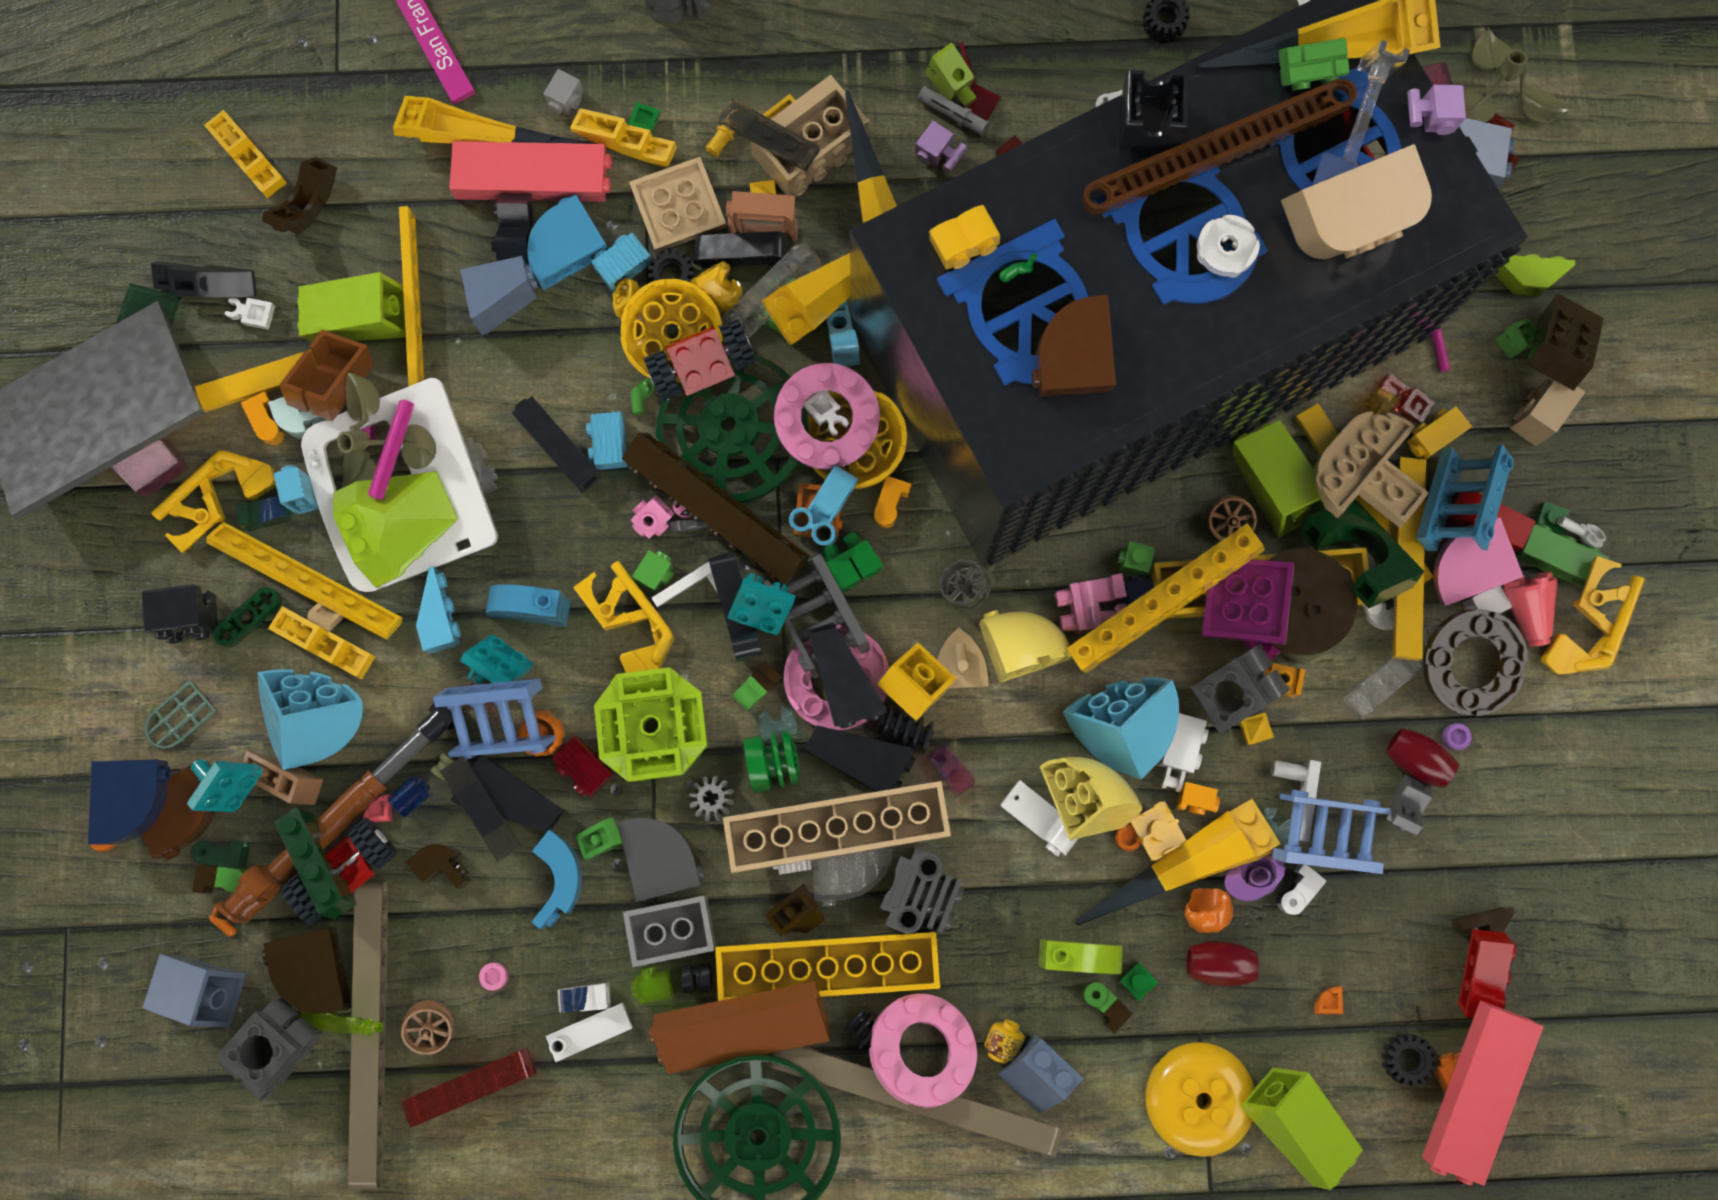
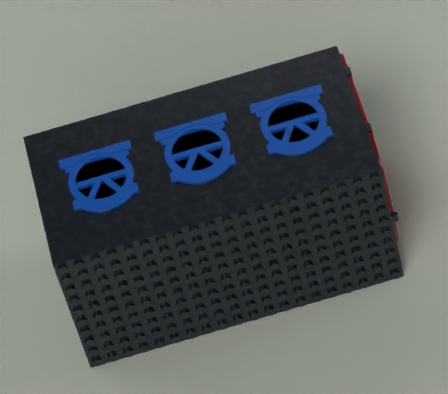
M1310 0L1150 80L1153 82L1164 81L1170 77L1171 72H1188L1187 130L1182 144L1321 86V80L1310 81L1311 88L1292 91V85L1283 86L1280 63L1198 68L1196 66L1199 63L1380 0ZM1414 53L1348 59L1349 75L1339 76V79H1347L1356 86L1357 98L1350 109L1330 118L1324 123L1320 122L1315 127L1310 126L1303 132L1298 131L1294 136L1289 135L1282 141L1279 139L1272 145L1267 144L1260 150H1254L1251 154L1246 153L1241 158H1234L1231 162H1225L1218 168L1213 167L1208 172L1203 171L1196 177L1191 176L1187 181H1180L1197 184L1206 188L1222 204L1143 243L1140 235L1139 215L1141 207L1149 195L1144 199H1137L1132 204L1127 203L1122 208H1115L1099 215L1089 213L1082 204L1084 190L1091 182L1170 149L1120 146L1122 95L850 229L852 327L855 329L857 339L888 396L899 408L904 418L906 429L981 566L987 563L989 566L999 563L1004 559L1003 556L1010 551L1016 554L1024 550L1028 542L1032 540L1039 542L1050 535L1049 532L1053 529L1058 528L1060 531L1073 523L1072 520L1076 517L1081 516L1082 519L1088 517L1095 512V508L1103 504L1104 507L1111 505L1118 500V496L1126 492L1127 495L1136 492L1145 481L1149 480L1150 483L1159 480L1168 469L1171 468L1172 471H1176L1187 464L1186 461L1194 457L1197 460L1208 454V450L1216 445L1220 448L1228 444L1236 434L1239 433L1241 436L1251 432L1254 429L1253 426L1259 422H1262L1263 425L1269 423L1282 410L1285 413L1292 411L1305 398L1307 401H1311L1321 395V391L1327 387L1332 390L1341 385L1347 377L1351 376L1353 379L1366 371L1365 368L1373 364L1376 367L1388 360V356L1393 353L1396 356L1402 354L1410 348L1409 345L1416 341L1418 344L1425 342L1432 337L1434 332L1441 328L1440 325L1450 320L1449 317L1459 311V307L1469 301L1468 298L1478 292V288L1489 282L1488 278L1499 272L1498 268L1507 264L1510 261L1509 258L1521 250L1519 246L1528 236L1476 154L1478 150L1470 137H1465L1460 127L1454 133L1439 135L1437 132H1425L1424 117H1422L1423 124L1421 126H1410L1407 92L1411 89H1419L1420 100H1422L1433 86ZM1343 90L1333 91L1335 100L1339 102L1348 100V96ZM1376 140L1386 155L1415 144L1432 194L1430 208L1420 222L1401 230L1403 233L1402 237L1347 259L1344 253L1329 259H1317L1301 250L1295 240L1281 200L1312 186L1313 182L1308 179L1307 175L1310 174L1314 180L1322 154L1350 164L1353 162L1358 166H1362L1375 160L1367 145ZM1294 149L1296 150L1297 154L1299 155L1303 163L1298 164ZM1094 191L1089 195L1090 200L1095 204H1102L1106 201L1105 195L1100 191ZM984 205L1000 234V244L997 245V249L987 256H981V254L970 258V262L960 269H954V267L945 269L930 241L929 231L945 221L957 218L974 207ZM1224 215L1239 216L1253 226L1255 229L1254 234L1257 240L1259 239L1260 247L1255 261L1246 271L1234 278L1220 276L1211 271L1203 274L1189 275V235L1198 240L1202 229L1209 221L1222 218ZM1177 241L1176 271L1174 272L1159 264L1151 254ZM1220 242L1223 250L1227 252L1236 250L1232 247V243ZM1035 253L1037 260L1034 262L1048 266L1065 280L1066 283L985 323L981 308L982 292L990 276L1015 261H1028L1030 255ZM1070 295H1073L1075 301L1089 296L1108 295L1116 386L1111 392L1038 397V388H1033L1032 370L1036 369V355H1031L1032 315L1049 324L1056 314L1046 307ZM1019 322V350L1014 352L1002 345L993 334Z

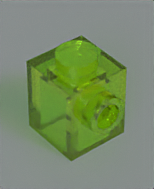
M656 966L640 969L641 975L635 976V982L631 983L633 999H638L639 1004L668 999L674 996L669 969L657 971Z

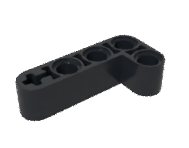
M779 231L700 235L695 238L693 264L703 268H710L722 261L728 263L730 267L769 265L776 272L790 274L796 271L798 246L789 235Z
M734 551L708 558L736 661L763 655L756 628L727 619L729 610L742 583Z

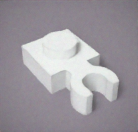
M229 298L228 302L233 306H237L234 312L225 311L227 317L232 320L241 318V323L246 326L269 330L275 310L273 303L247 298L244 305L238 299Z
M819 391L804 403L803 407L819 426L824 422L828 424V431L832 436L836 437L838 435V431L834 428L836 423L842 424L845 429L848 427L847 419L836 414L840 411V406L827 391Z

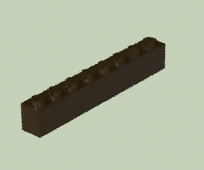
M649 432L637 433L622 457V460L628 463L627 467L632 472L645 476L650 486L667 493V498L671 502L679 506L682 505L689 510L688 514L697 521L702 520L706 523L711 533L724 537L729 541L728 545L735 551L745 553L750 557L749 561L758 568L763 567L770 573V578L775 582L787 584L795 580L810 558V555Z

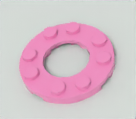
M815 364L795 373L782 387L774 409L776 433L787 452L802 464L817 469H833L835 465L841 468L856 461L869 449L879 427V406L872 388L857 372L839 364ZM822 390L841 394L849 402L853 412L849 431L841 439L833 442H821L812 438L805 431L801 421V410L805 401L812 394Z
M845 625L836 626L842 637L845 638V634L849 633ZM865 634L871 650L861 654L857 647L849 648L884 703L887 694L877 683L889 670L888 661L878 643ZM811 640L802 643L809 656L814 654ZM795 645L786 660L784 686L789 702L797 714L815 727L819 725L839 731L850 730L866 723L867 720L862 719L855 721L856 724L848 728L834 726L828 702L819 698L813 690L810 671L806 673L803 671L798 661V658L802 656Z
M910 994L891 1003L876 1019L871 1031L870 1060L877 1079L895 1099L907 1105L934 1108L954 1100L967 1088L976 1068L977 1047L969 1023L955 1006L938 996ZM924 1023L935 1026L947 1041L949 1048L947 1065L940 1074L934 1077H921L912 1073L905 1066L901 1058L899 1046L901 1036L908 1026L912 1024Z

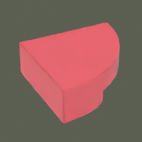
M387 794L378 797L366 809L363 819L369 818L374 823L392 822V795Z

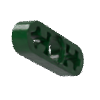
M270 587L260 588L216 626L213 632L215 642L227 648L239 644L279 609L282 604L281 594ZM266 594L272 596V603L270 605L264 603L266 601L264 598ZM256 604L258 606H261L259 607V609L263 610V612L261 613L257 608L253 607V605ZM252 610L254 620L250 624H243L241 620L242 614L245 611ZM236 625H238L239 627H241V628H243V629H242L241 631L238 630V629H236V627H237ZM225 630L232 631L230 633L232 637L230 640L223 639L225 637L223 633Z

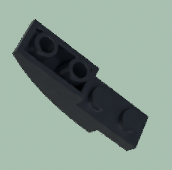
M161 261L151 263L154 289L169 290L170 294L196 297L257 296L254 270L216 265L199 267Z

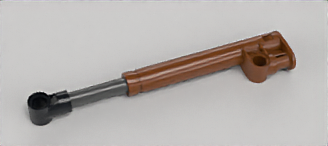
M433 703L429 709L430 713L416 725L418 729L374 771L368 769L361 776V779H358L316 819L323 834L320 838L322 850L377 799L378 795H381L388 788L386 783L428 742H434L446 729L451 730L455 727L451 710L447 709V706L435 707ZM287 849L268 866L254 865L245 871L238 880L239 884L235 887V892L226 901L220 900L216 903L218 910L227 919L234 923H248L280 892V887L298 873Z

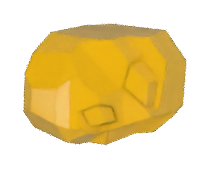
M624 278L615 287L613 292V309L615 315L619 318L622 317L624 308L630 298L640 289L636 281Z

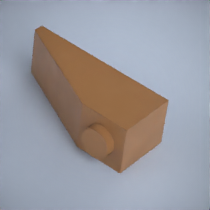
M246 750L242 763L259 764L263 770L255 785L289 804L315 805L323 782L322 778L298 767L282 770L278 760Z

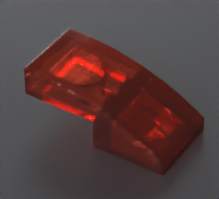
M1392 374L1385 375L1372 395L1395 412L1419 424L1424 421L1435 403L1416 387L1410 389Z

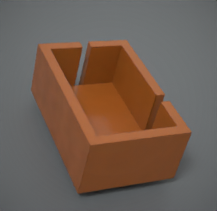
M321 330L309 346L311 351L306 350L279 384V387L288 406L307 413L311 410L313 415L333 422L346 404L347 373H354L365 378L374 365L367 345Z

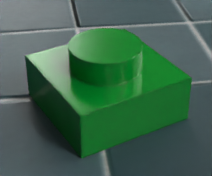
M636 102L627 124L648 129L653 135L661 112L659 109Z
M1543 502L1540 505L1535 524L1546 525L1552 529L1551 532L1562 535L1564 528L1559 526L1557 521L1561 516L1568 518L1570 510Z
M1140 962L1132 966L1118 980L1137 1001H1140L1158 984Z

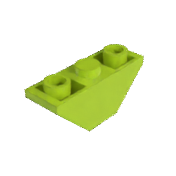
M1537 254L1526 256L1513 255L1509 258L1510 261L1507 264L1498 268L1499 272L1495 276L1515 295L1540 296L1575 266V260H1565V257L1562 256L1540 258Z

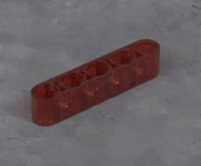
M524 1048L401 1101V1105L409 1127L412 1128L537 1074L528 1048Z

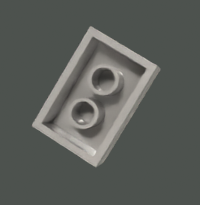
M707 895L623 912L632 967L716 950Z

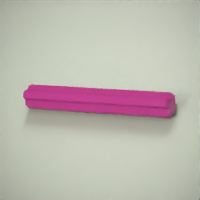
M403 399L398 403L368 491V496L371 498L382 500L385 496L415 407L414 403Z

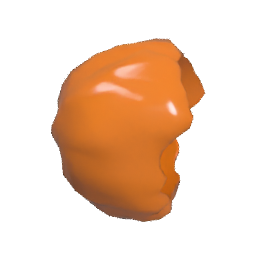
M534 710L540 735H555L556 740L549 744L545 751L531 755L537 757L555 753L558 747L563 744L565 736L563 723L549 710ZM525 718L517 728V738L529 737Z
M1210 888L1192 890L1184 913L1189 926L1200 934L1218 933L1227 927L1233 918V905L1229 893L1220 889Z

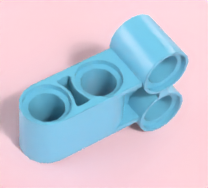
M846 300L826 318L833 364L851 367L860 365L857 335L852 327ZM837 326H845L842 329L835 328Z
M835 465L808 509L801 507L791 512L789 516L791 527L801 533L812 529L813 540L821 546L833 544L837 538V531L832 523L855 488L858 478ZM805 513L808 515L809 522L806 526L798 527L796 525L795 519L798 514ZM822 527H828L831 530V537L827 541H820L818 538V531Z

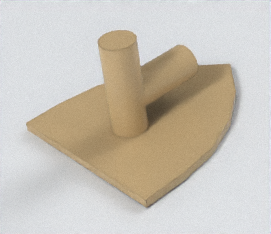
M958 628L948 637L937 659L957 678L948 689L989 687L986 661L980 648L967 633Z

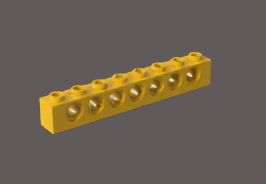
M1245 524L1066 649L1081 671L1087 674L1265 551L1263 544L1250 526Z

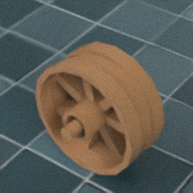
M1236 495L1219 497L1209 507L1206 517L1208 528L1220 541L1226 537L1220 536L1217 532L1227 525L1228 537L1233 533V528L1237 527L1239 529L1242 527L1240 525L1241 520L1250 519L1249 526L1253 532L1257 523L1253 507L1247 500ZM1228 501H1239L1234 511L1230 510ZM1221 504L1224 505L1226 510L1224 515L1215 512ZM1245 504L1250 514L1237 516ZM1213 517L1224 520L1215 528L1213 527Z
M424 1000L414 1004L405 1015L401 1027V1037L404 1044L411 1051L420 1055H431L440 1052L447 1046L452 1036L454 1027L452 1013L444 1004L434 1000ZM428 1012L427 1016H425L424 1018H422L418 1013ZM432 1012L440 1015L441 1017L436 1019L434 1016H432ZM412 1017L419 1025L407 1026V1023ZM446 1021L448 1030L436 1026ZM410 1032H419L417 1039ZM433 1033L444 1036V1038L436 1042ZM421 1040H429L430 1043H423Z

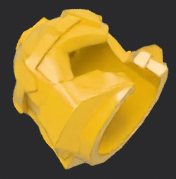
M724 261L700 273L690 282L711 297L721 314H728L739 305L738 301L742 296L743 289L739 281L733 279L730 282L727 280L730 265Z

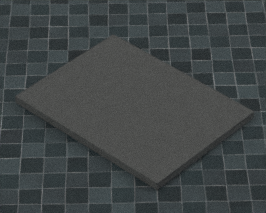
M158 301L0 389V481L10 514L15 519H20L205 414L165 310Z

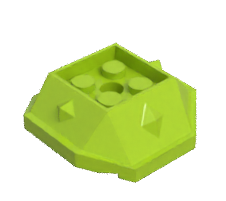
M670 667L616 674L594 705L599 759L628 782L682 776L708 746L702 692ZM651 719L657 720L658 729L654 733H647L645 730L646 723Z

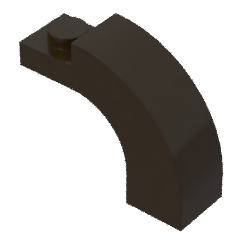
M317 157L301 162L297 183L291 195L281 205L263 212L262 222L272 226L274 230L279 232L289 230L298 235L306 230L318 217L330 196L337 167Z

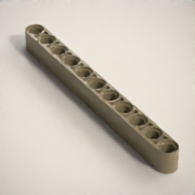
M366 881L355 890L354 894L357 905L354 906L348 1154V1186L350 1190L380 1189L383 1180L389 895L386 881Z
M807 1046L771 1053L773 1056L788 1059L802 1066L815 1076L821 1084L1046 1155L1057 1156L1064 1128L963 1095H959L954 1100L934 1108L907 1105L895 1099L884 1089L877 1079L873 1068ZM768 1062V1066L771 1068L802 1077L797 1072L785 1066Z

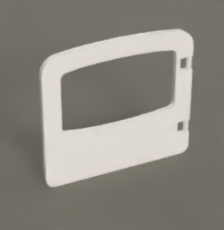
M429 378L381 397L377 413L375 415H368L369 421L359 428L362 430L382 421H387L391 427L399 401L405 399L414 403L415 407L409 425H421L431 433L436 445V454L433 461L425 468L414 469L410 466L408 467L411 474L438 472L458 517V520L436 542H433L423 552L424 554L406 569V572L401 577L383 586L375 588L354 564L333 517V493L337 490L330 469L326 447L328 443L337 440L341 432L350 431V426L356 425L360 421L354 420L347 411L337 415L333 422L324 420L314 424L303 435L301 448L322 519L350 584L359 591L373 592L391 584L429 571V567L437 568L471 553L491 547L497 542L498 534L445 386L439 379ZM469 538L471 547L459 551L456 543Z

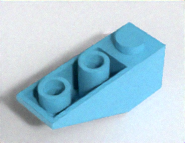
M433 566L429 567L416 623L422 649L428 654L460 645L458 637H461L460 627L457 622L453 621L451 614L454 612L453 602L445 593L444 588L448 587L446 577L443 572L440 573Z

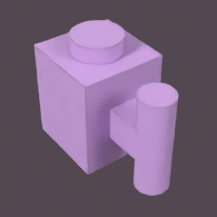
M1433 85L1422 100H1420L1419 89H1411L1407 92L1411 127L1421 126L1423 124L1422 117H1424L1425 132H1437L1439 135L1454 133L1466 119L1463 85Z
M932 121L917 141L915 155L923 164H930L935 168L944 158L947 161L942 168L950 173L968 148L963 143H959L956 149L951 148L954 134L935 121Z

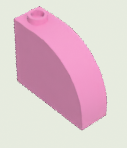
M1498 516L1494 525V536L1490 540L1488 550H1482L1472 537L1449 538L1441 547L1433 570L1434 587L1440 603L1444 606L1524 577L1501 517Z

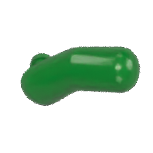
M1033 253L1027 262L1012 264L1001 271L999 274L1001 281L1008 282L1019 274L1032 272L1033 263L1037 260V255Z

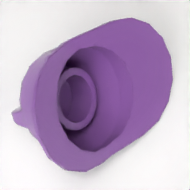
M1272 852L1257 861L1232 868L1225 877L1226 890L1231 896L1242 901H1254L1264 895H1268L1276 889L1284 877V862L1272 859Z

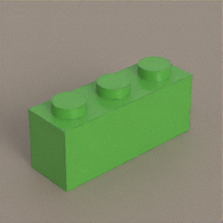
M1534 524L1523 549L1515 552L1516 558L1545 572L1551 571L1554 576L1584 589L1592 567L1591 562L1595 559V556L1605 559L1609 558L1601 554V551L1595 547L1576 543V539L1567 535L1560 536L1551 532L1552 529L1546 525Z

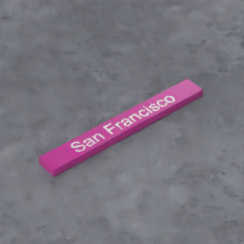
M395 0L453 105L476 94L424 0Z

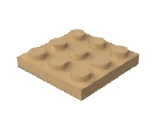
M701 157L629 182L655 253L693 240L697 236L707 235L727 228Z

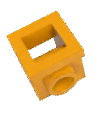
M1272 663L1273 665L1266 669L1268 674L1277 670L1279 675L1287 676L1285 684L1289 685L1291 689L1282 696L1296 698L1301 695L1306 669H1298Z
M1184 782L1178 796L1176 810L1182 811L1189 807L1188 812L1198 815H1205V811L1216 813L1220 804V797L1217 796L1218 789Z

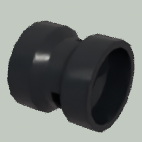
M702 964L700 967H693L692 965L682 966L683 993H692L698 989L702 992L712 991L710 964Z

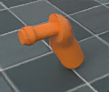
M215 903L212 915H208L210 922L228 937H233L237 929L227 920L217 917L219 910Z

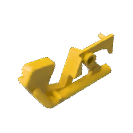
M219 450L158 505L151 514L159 521L170 514L174 517L180 516L198 523L195 528L183 535L172 536L169 533L165 535L184 554L216 523L226 520L213 487L212 479L235 470L244 496L250 501H254L276 488L275 469L269 464L226 450ZM200 485L203 493L202 499L208 511L203 508L193 509L184 506L181 501Z
M1595 556V559L1591 562L1592 567L1581 597L1574 601L1572 605L1598 627L1604 635L1587 654L1566 634L1557 633L1541 656L1542 664L1549 668L1552 673L1558 675L1611 667L1615 662L1645 578L1632 575L1628 586L1621 585L1613 589L1596 590L1602 576L1614 567L1621 568L1622 564ZM1607 601H1622L1614 625L1605 618V614H1602L1594 606H1601Z
M619 561L610 566L617 577L612 582V588L605 602L600 605L597 603L592 590L593 580L597 576L595 572L573 587L606 631L649 619L655 645L622 653L619 659L625 673L661 668L673 644L674 634ZM626 590L630 592L642 608L641 610L626 614L624 612L613 616L615 607L622 593Z

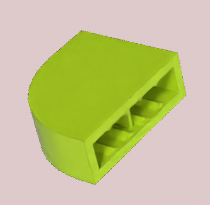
M1040 939L1038 966L1043 969L1122 974L1123 946Z

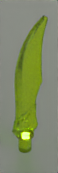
M296 1010L300 1013L296 1018L304 1017L316 1029L330 1033H356L370 1037L373 1033H380L383 1030V1023L373 1021L372 1019L364 1020L361 1017L342 1018L331 1013L314 1014Z

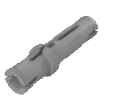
M927 86L921 89L917 98L918 101L955 120L960 127L965 126L980 136L985 134L990 124L989 121L972 113L970 108L959 106Z

